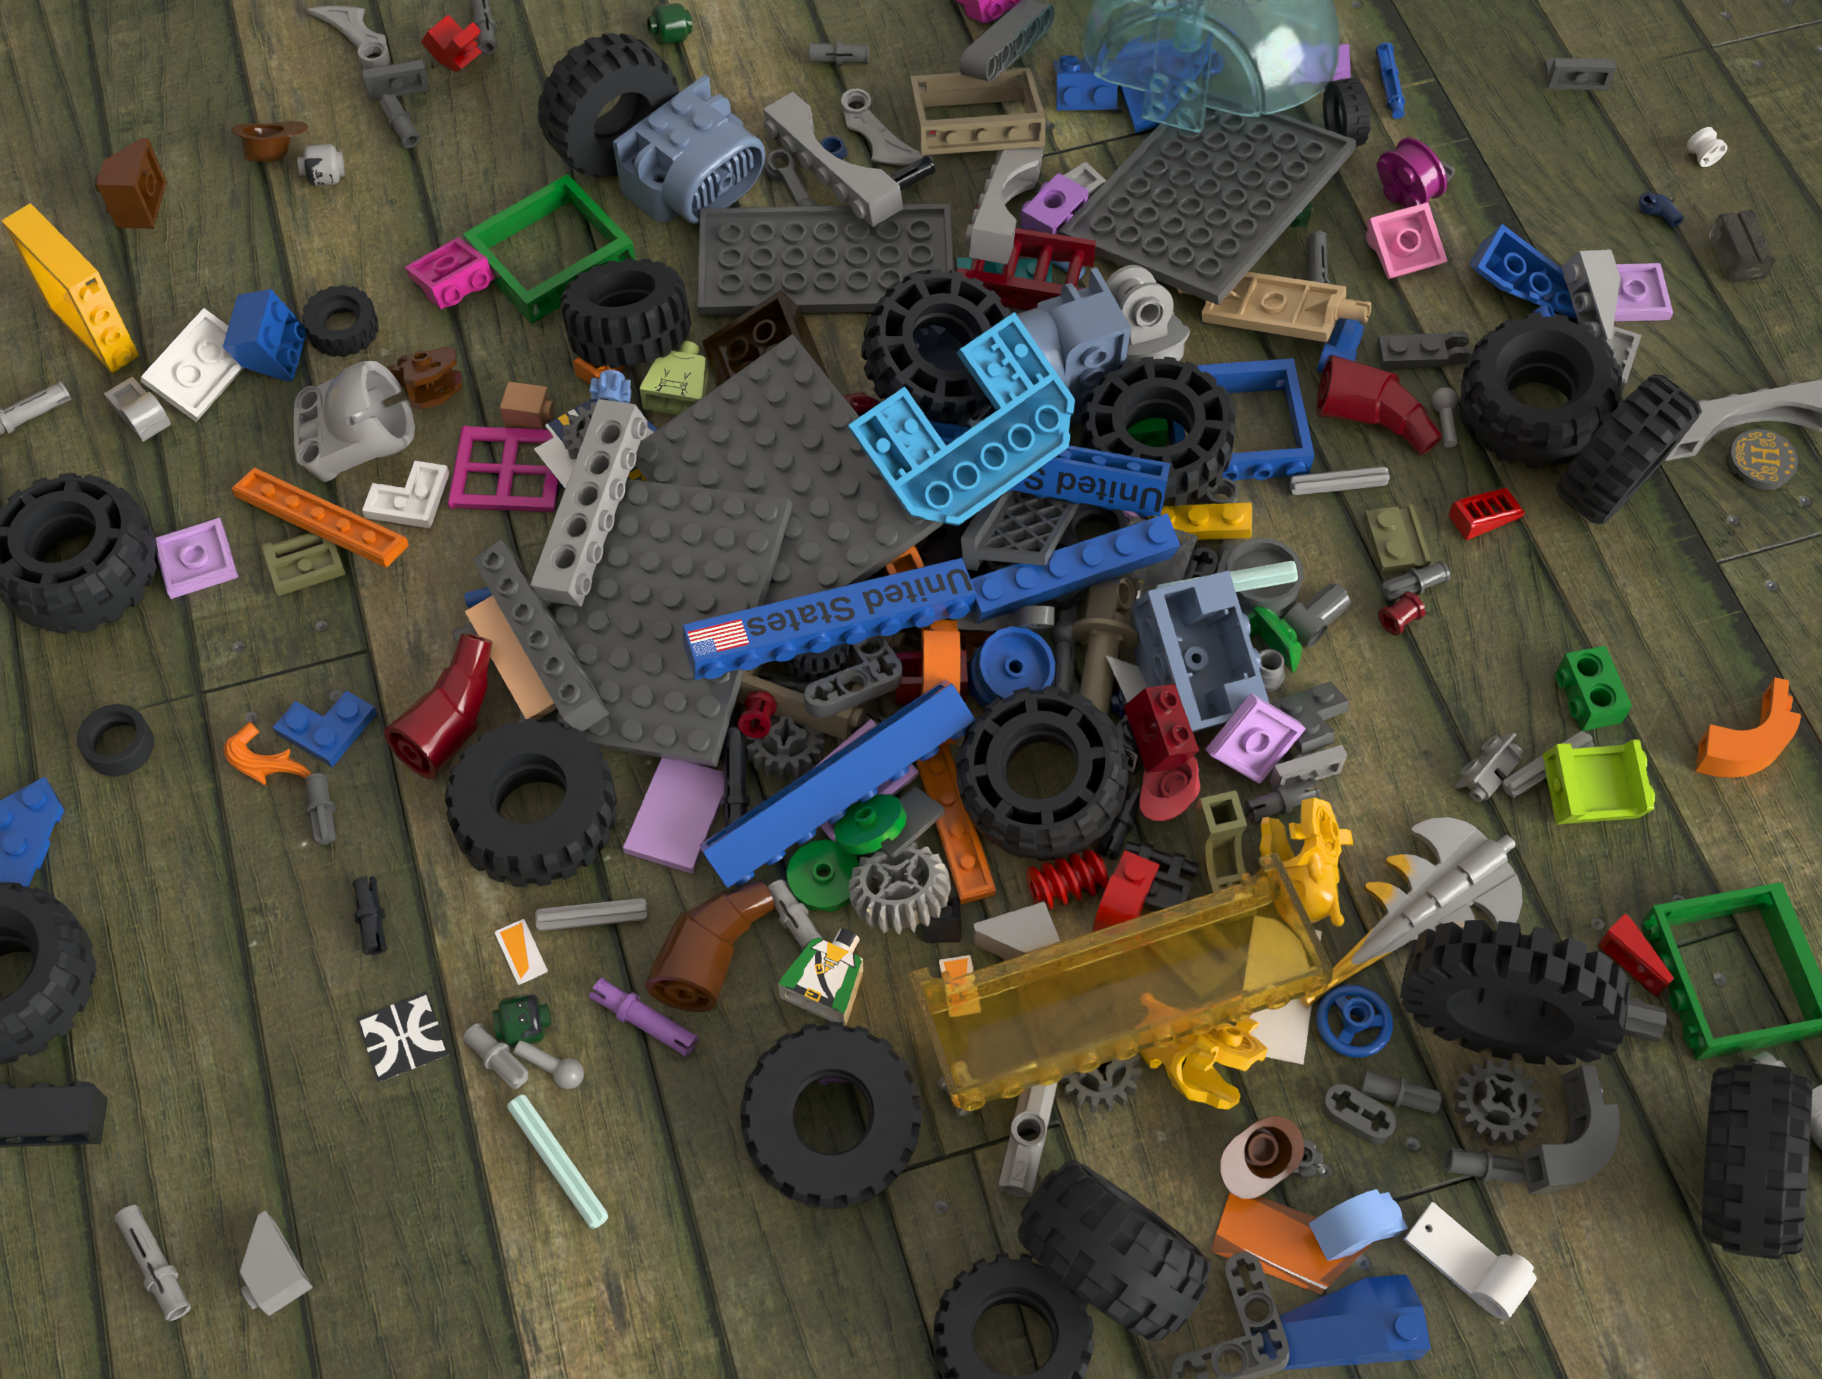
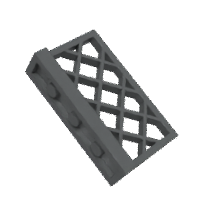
M1006 491L978 511L962 535V556L966 569L978 570L983 560L1046 565L1080 504H1073L1067 500L1053 497L1040 498L1031 493L1020 491ZM1053 516H1058V517H1055V518H1052V519H1049V520L1046 519V518H1050V517H1053ZM1033 522L1036 523V524H1032V525H1029V526H1025V525L1030 524V523H1033ZM1014 529L1013 531L1003 533L1004 531ZM1048 532L1047 534L1037 536L1038 534ZM1021 539H1026V540H1024V541L1015 543V541H1018V540H1021ZM1036 548L1040 550V552L1030 551Z

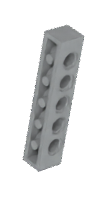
M602 399L597 401L530 584L544 601L581 607L585 595L590 592L591 578L596 564L602 558L606 536L613 528L614 514L619 501L624 497L625 483L630 470L635 466L636 453L640 441L647 432L648 421L636 404Z

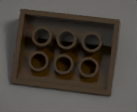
M782 290L776 292L702 341L719 386L792 334L829 378L801 308Z

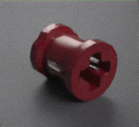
M1410 591L1401 594L1400 600L1391 607H1383L1378 612L1380 623L1387 632L1394 636L1401 634L1404 631V626L1412 620H1420L1426 615L1423 602L1416 594Z
M758 690L750 692L746 696L744 704L746 711L740 715L738 721L741 732L751 738H762L770 732V717L775 714L777 709V702L774 696L766 691ZM764 701V707L761 711H759L761 702ZM757 718L754 727H751L752 720Z

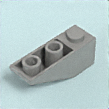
M1612 250L1579 251L1561 266L1578 322H1583L1593 328L1596 338L1603 337L1608 342L1612 339L1621 279Z

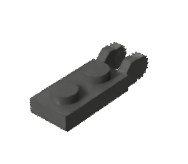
M1450 331L1445 335L1443 333L1379 335L1377 340L1381 367L1383 369L1446 367V365L1465 364L1468 357L1472 355L1471 348L1463 347L1470 342L1469 334L1465 331Z

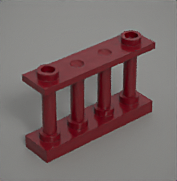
M1015 228L1013 250L1008 263L1004 264L1001 274L984 272L985 260L973 258L970 269L958 267L957 272L963 273L962 276L971 280L974 277L983 282L982 286L990 292L993 290L1001 298L1000 303L1003 307L1028 311L1037 308L1039 302L1061 296L1063 284L1045 282L1051 259L1057 262H1070L1065 284L1072 283L1077 290L1083 289L1077 287L1082 266H1094L1096 241ZM1019 255L1038 258L1033 280L1014 277Z

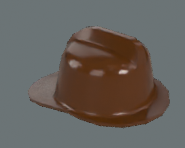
M300 121L269 124L246 123L234 126L231 131L234 135L241 137L244 156L247 160L274 162L283 158L288 152L290 137L306 131L308 125Z
M1268 1116L1247 1125L1224 1147L1220 1157L1219 1173L1224 1186L1230 1193L1240 1198H1255L1267 1192L1299 1166L1304 1156L1302 1133L1292 1121L1282 1116Z

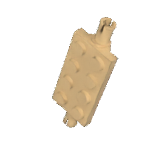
M1248 272L1219 305L1206 300L1201 314L1202 322L1328 342L1335 322L1339 318L1367 323L1371 313V302L1345 299L1346 286ZM1178 289L1179 294H1190Z

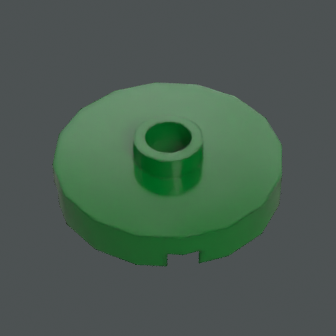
M877 794L865 802L860 803L858 801L847 809L846 815L836 821L834 835L838 844L849 854L863 855L875 852L882 848L881 842L885 841L888 837L890 841L898 837L905 826L907 815L898 798L891 794Z
M830 840L812 841L799 848L791 857L786 871L788 888L798 903H803L808 910L815 912L816 910H826V912L837 911L851 902L849 880L852 879L853 868L859 867V862L854 854L845 852L838 842ZM821 870H827L830 872V874L826 877H820L817 875V873Z

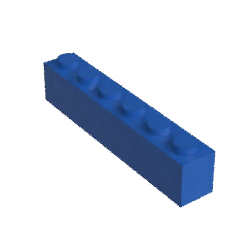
M1168 513L1053 551L1046 565L1018 563L971 579L976 592L972 610L976 624L1011 613L1022 607L1032 606L1171 559L1181 545Z

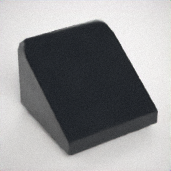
M948 898L947 907L941 908L940 918L930 917L929 926L923 925L925 943L961 941L959 898Z

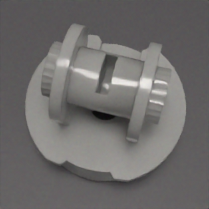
M1129 265L1118 269L1109 277L1106 284L1131 326L1126 362L1132 361L1134 363L1141 361V358L1152 356L1153 359H1164L1165 356L1176 358V361H1180L1185 351L1184 342L1188 339L1190 332L1188 326H1184L1181 320L1174 315L1171 294L1162 285L1156 283L1153 275L1142 266Z

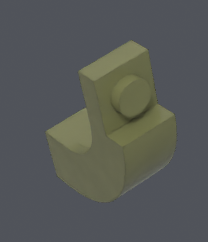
M1236 790L1200 798L1194 817L1195 842L1200 872L1206 895L1210 894L1220 926L1254 919L1258 915L1243 863L1241 839L1247 823Z

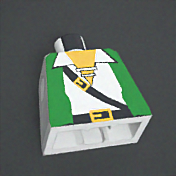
M839 929L832 943L818 937L813 938L778 983L780 998L831 1022H843V1026H846L863 975V959L853 953L860 940L859 937L849 930Z

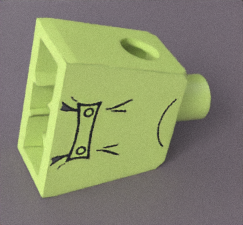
M684 341L679 347L678 352L671 351L668 356L655 359L640 386L643 409L679 415L707 395V362L704 356L698 355L699 347L695 343Z

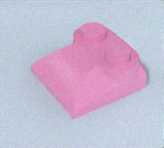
M1428 202L1373 217L1366 222L1368 227L1366 233L1367 243L1377 252L1388 280L1448 262Z

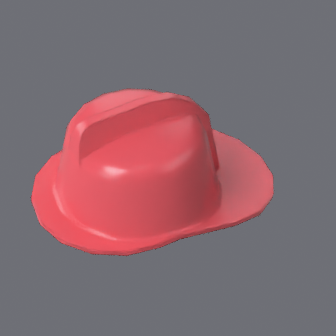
M1193 756L1177 769L1147 773L1145 769L1139 801L1140 810L1146 818L1152 821L1173 819L1182 814L1195 801L1200 790L1197 759Z

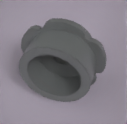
M1303 1139L1304 1155L1307 1160H1301L1299 1166L1291 1174L1297 1177L1309 1178L1314 1176L1316 1169L1322 1166L1323 1156L1320 1151H1317L1314 1142Z

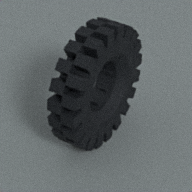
M1465 920L1464 928L1454 922L1439 924L1436 931L1428 928L1418 934L1417 940L1413 939L1409 947L1400 998H1403L1402 1005L1406 1012L1414 1013L1413 1019L1424 1028L1434 1027L1433 1034L1446 1041L1462 1038L1460 1047L1479 1053L1487 1046L1493 1048L1492 1057L1512 1061L1513 1053H1519L1525 1063L1545 1065L1546 1056H1548L1557 1065L1576 1064L1577 1058L1588 1063L1601 1059V1054L1609 1056L1618 1049V1044H1622L1631 989L1630 983H1626L1627 976L1620 967H1611L1612 960L1600 951L1586 953L1587 944L1568 937L1558 943H1554L1555 932L1543 928L1534 927L1530 935H1525L1521 933L1520 923L1499 921L1497 931H1493L1485 920Z

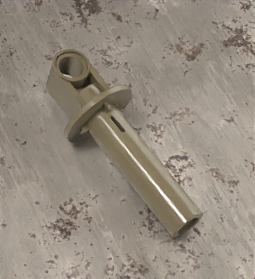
M1128 578L1111 579L1091 585L1088 592L1089 600L1086 618L1075 622L1072 627V635L1079 642L1087 645L1079 694L1091 700L1093 705L1101 712L1104 711L1107 716L1109 715L1115 674L1106 656L1118 659L1119 651L1134 648L1139 642L1138 632L1129 626L1132 604L1135 601V589Z

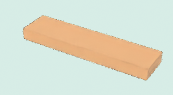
M493 595L466 610L465 613L478 636L493 641L490 657L525 719H540L556 710V705Z

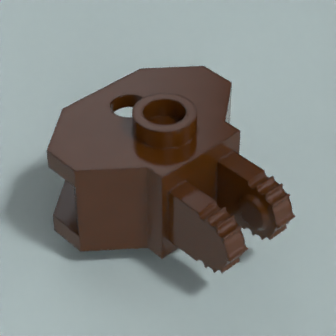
M441 347L430 351H419L411 356L403 355L398 359L396 366L390 365L387 367L398 380L400 386L405 389L413 408L422 410L443 404L463 388L461 371L452 370L457 365V354L454 348Z

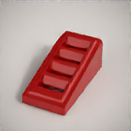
M1506 487L1453 502L1448 516L1467 541L1524 517L1525 512ZM1500 500H1503L1510 510L1506 511ZM1494 504L1499 513H1495L1490 505ZM1481 508H1484L1488 516L1484 515V513L1481 511ZM1472 512L1475 513V515L1477 516V519H1475V518L1472 516V514H1471Z
M1624 914L1598 943V947L1656 997L1674 979L1627 914Z

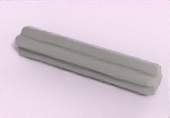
M1379 466L1294 475L1290 478L1289 486L1292 495L1386 486L1389 481V473L1387 467Z
M1583 731L1578 732L1561 743H1571L1572 749L1594 747L1591 735ZM1540 756L1502 781L1505 794L1516 798L1547 779L1543 757Z
M643 898L542 908L536 910L535 923L537 930L547 931L642 921L647 919L648 909L646 900Z

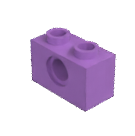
M1057 173L1050 182H1045L1041 186L1038 194L1032 201L1028 200L1021 208V229L1059 235V230L1088 201L1089 190Z

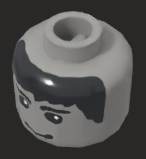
M333 144L308 145L304 149V157H298L300 176H306L311 186L336 185L339 183L340 177L345 176L342 151H337Z

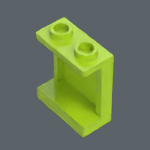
M1639 739L1630 740L1623 745L1573 749L1571 743L1556 744L1542 754L1556 825L1637 819L1654 810L1655 793L1652 786L1649 785L1646 771L1647 756L1642 750Z

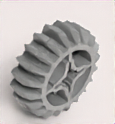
M916 842L905 848L895 858H890L883 851L871 852L870 858L860 857L859 867L853 868L852 879L849 880L850 901L857 916L861 921H866L871 929L879 926L884 934L891 928H894L898 935H900L903 928H910L915 932L916 925L920 923L929 926L930 917L940 918L941 908L947 907L948 896L951 891L948 869L942 863L939 854H932L928 846L919 849ZM922 880L927 882L924 887L919 885ZM876 888H879L880 891L876 895H874V890Z

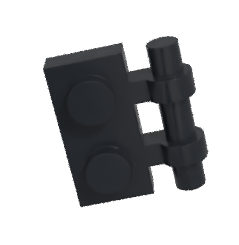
M1127 841L1126 851L1160 864V867L1169 869L1168 874L1160 871L1157 872L1144 901L1143 908L1179 920L1182 917L1193 883L1179 878V875L1181 873L1195 877L1199 863L1186 860V855L1177 852L1171 855L1153 849L1154 845L1146 842L1140 845Z

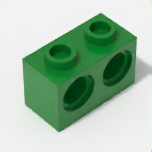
M1606 645L1565 653L1556 670V680L1558 686L1564 689L1569 700V712L1573 719H1577L1581 731L1621 724L1630 711L1632 704Z

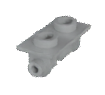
M1513 732L1502 737L1495 735L1487 740L1481 747L1483 751L1481 756L1469 762L1461 770L1460 774L1463 777L1454 788L1457 790L1467 786L1470 790L1469 795L1474 801L1482 802V800H1488L1502 783V780L1494 771L1496 770L1502 778H1505L1522 760V749L1517 744L1510 743L1516 736V733Z

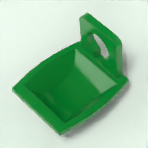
M1254 607L1253 612L1247 615L1251 628L1250 639L1259 634L1270 649L1281 653L1284 658V665L1293 674L1296 672L1302 653V646L1297 641L1295 631L1284 619H1280L1274 611L1264 607Z

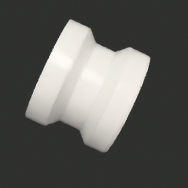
M1706 127L1696 132L1686 145V149L1691 154L1697 155V162L1702 167H1707L1717 162L1727 150L1726 143L1716 138L1717 133L1712 127Z

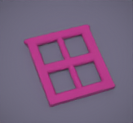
M463 426L461 428L448 507L450 509L555 512L560 482L548 466L516 464L519 443L543 444L554 438L549 430ZM473 441L505 442L501 464L470 462ZM468 472L499 473L496 495L464 494ZM514 474L546 475L542 497L510 496Z

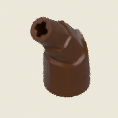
M758 880L730 893L723 891L688 912H680L652 965L645 984L649 994L659 1002L679 1010L705 1012L713 1009L717 1004L735 951L733 943L751 927L750 923L775 909L774 900L767 886L761 880Z

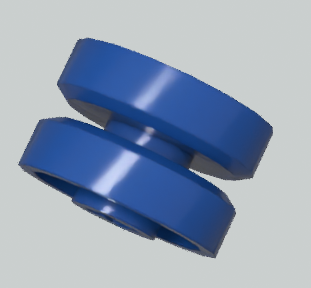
M1012 626L996 631L973 653L967 665L970 693L979 705L985 708V706L997 698L1002 700L1013 695V690L1029 687L1030 690L1044 689L1045 686H1050L1055 677V659L1051 648L1040 635L1028 628Z

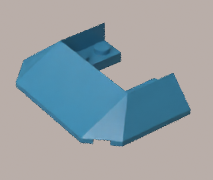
M1015 312L956 352L996 409V412L947 446L944 444L905 387L847 426L909 516L958 526L1069 448L1070 433L1068 432L1070 418L1074 411L1075 399Z

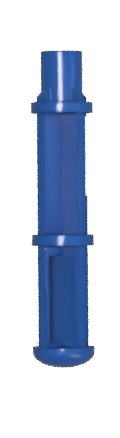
M1384 42L1376 47L1375 52L1379 60L1380 76L1385 88L1387 107L1391 109L1393 118L1400 119L1405 114L1403 108L1405 98L1401 91L1398 77L1399 71L1393 54V45Z

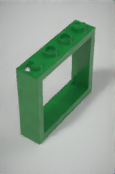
M568 174L463 233L464 241L487 258L495 277L492 282L531 325L560 308V300L569 282L571 280L575 281L576 276L580 273H586L590 271L591 267L596 265H606L609 261L616 260V262L628 258L636 260L633 241ZM571 202L609 244L531 290L526 291L489 248Z
M1782 882L1653 905L1642 920V932L1645 939L1649 943L1651 942L1653 950L1674 978L1668 985L1670 991L1669 1002L1673 1011L1678 1013L1683 1025L1684 1042L1688 1048L1692 1049L1696 1061L1822 1037V975ZM1759 910L1805 1021L1713 1039L1669 926Z

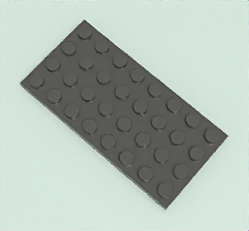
M950 204L903 205L901 211L874 227L863 218L859 219L850 206L700 209L699 315L744 314L780 290L801 308L802 313L873 312L879 299L884 297L887 289L895 282H902L905 276L914 272H920L923 275L928 269H941L943 273H949L950 270L954 271Z

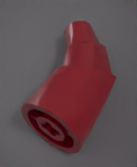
M1332 354L1327 357L1317 394L1316 413L1318 417L1342 419L1365 424H1378L1395 435H1401L1420 456L1430 451L1442 440L1443 434L1428 417L1425 407L1400 384V379L1396 374Z
M461 633L449 667L443 669L432 690L421 696L384 729V737L394 754L408 768L421 777L433 779L477 729V716L488 686L487 673L493 644L492 640L477 635Z

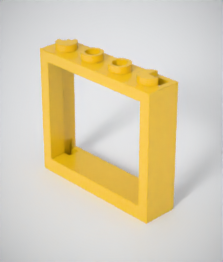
M31 203L3 219L2 222L47 307L111 373L137 358L139 354L99 272ZM94 278L95 281L88 286L85 285L86 282Z

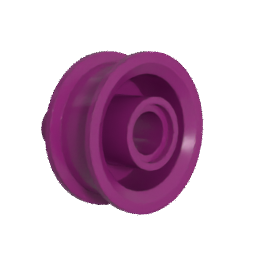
M1403 138L1398 142L1395 151L1384 152L1377 161L1379 178L1384 186L1383 193L1392 203L1398 201L1403 207L1409 208L1427 203L1430 198H1438L1446 191L1447 177L1440 160L1425 143L1416 138Z

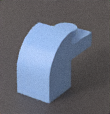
M1377 1189L1353 1197L1333 1207L1309 1223L1327 1261L1351 1256L1373 1241L1398 1236L1408 1229L1402 1218L1401 1209L1392 1199L1390 1193L1379 1194Z

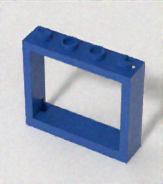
M1294 358L1197 365L1200 371L1203 373L1207 371L1217 379L1216 385L1224 387L1227 393L1285 389L1297 448L1232 453L1228 469L1223 471L1224 478L1232 481L1241 479L1265 480L1270 477H1292L1294 475L1310 474L1315 455ZM1166 419L1171 446L1186 437L1185 430L1177 422Z

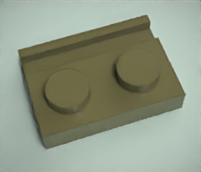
M1408 505V508L1399 509L1398 506L1365 511L1363 519L1380 575L1404 572L1411 568H1424L1430 565L1431 558L1414 505Z

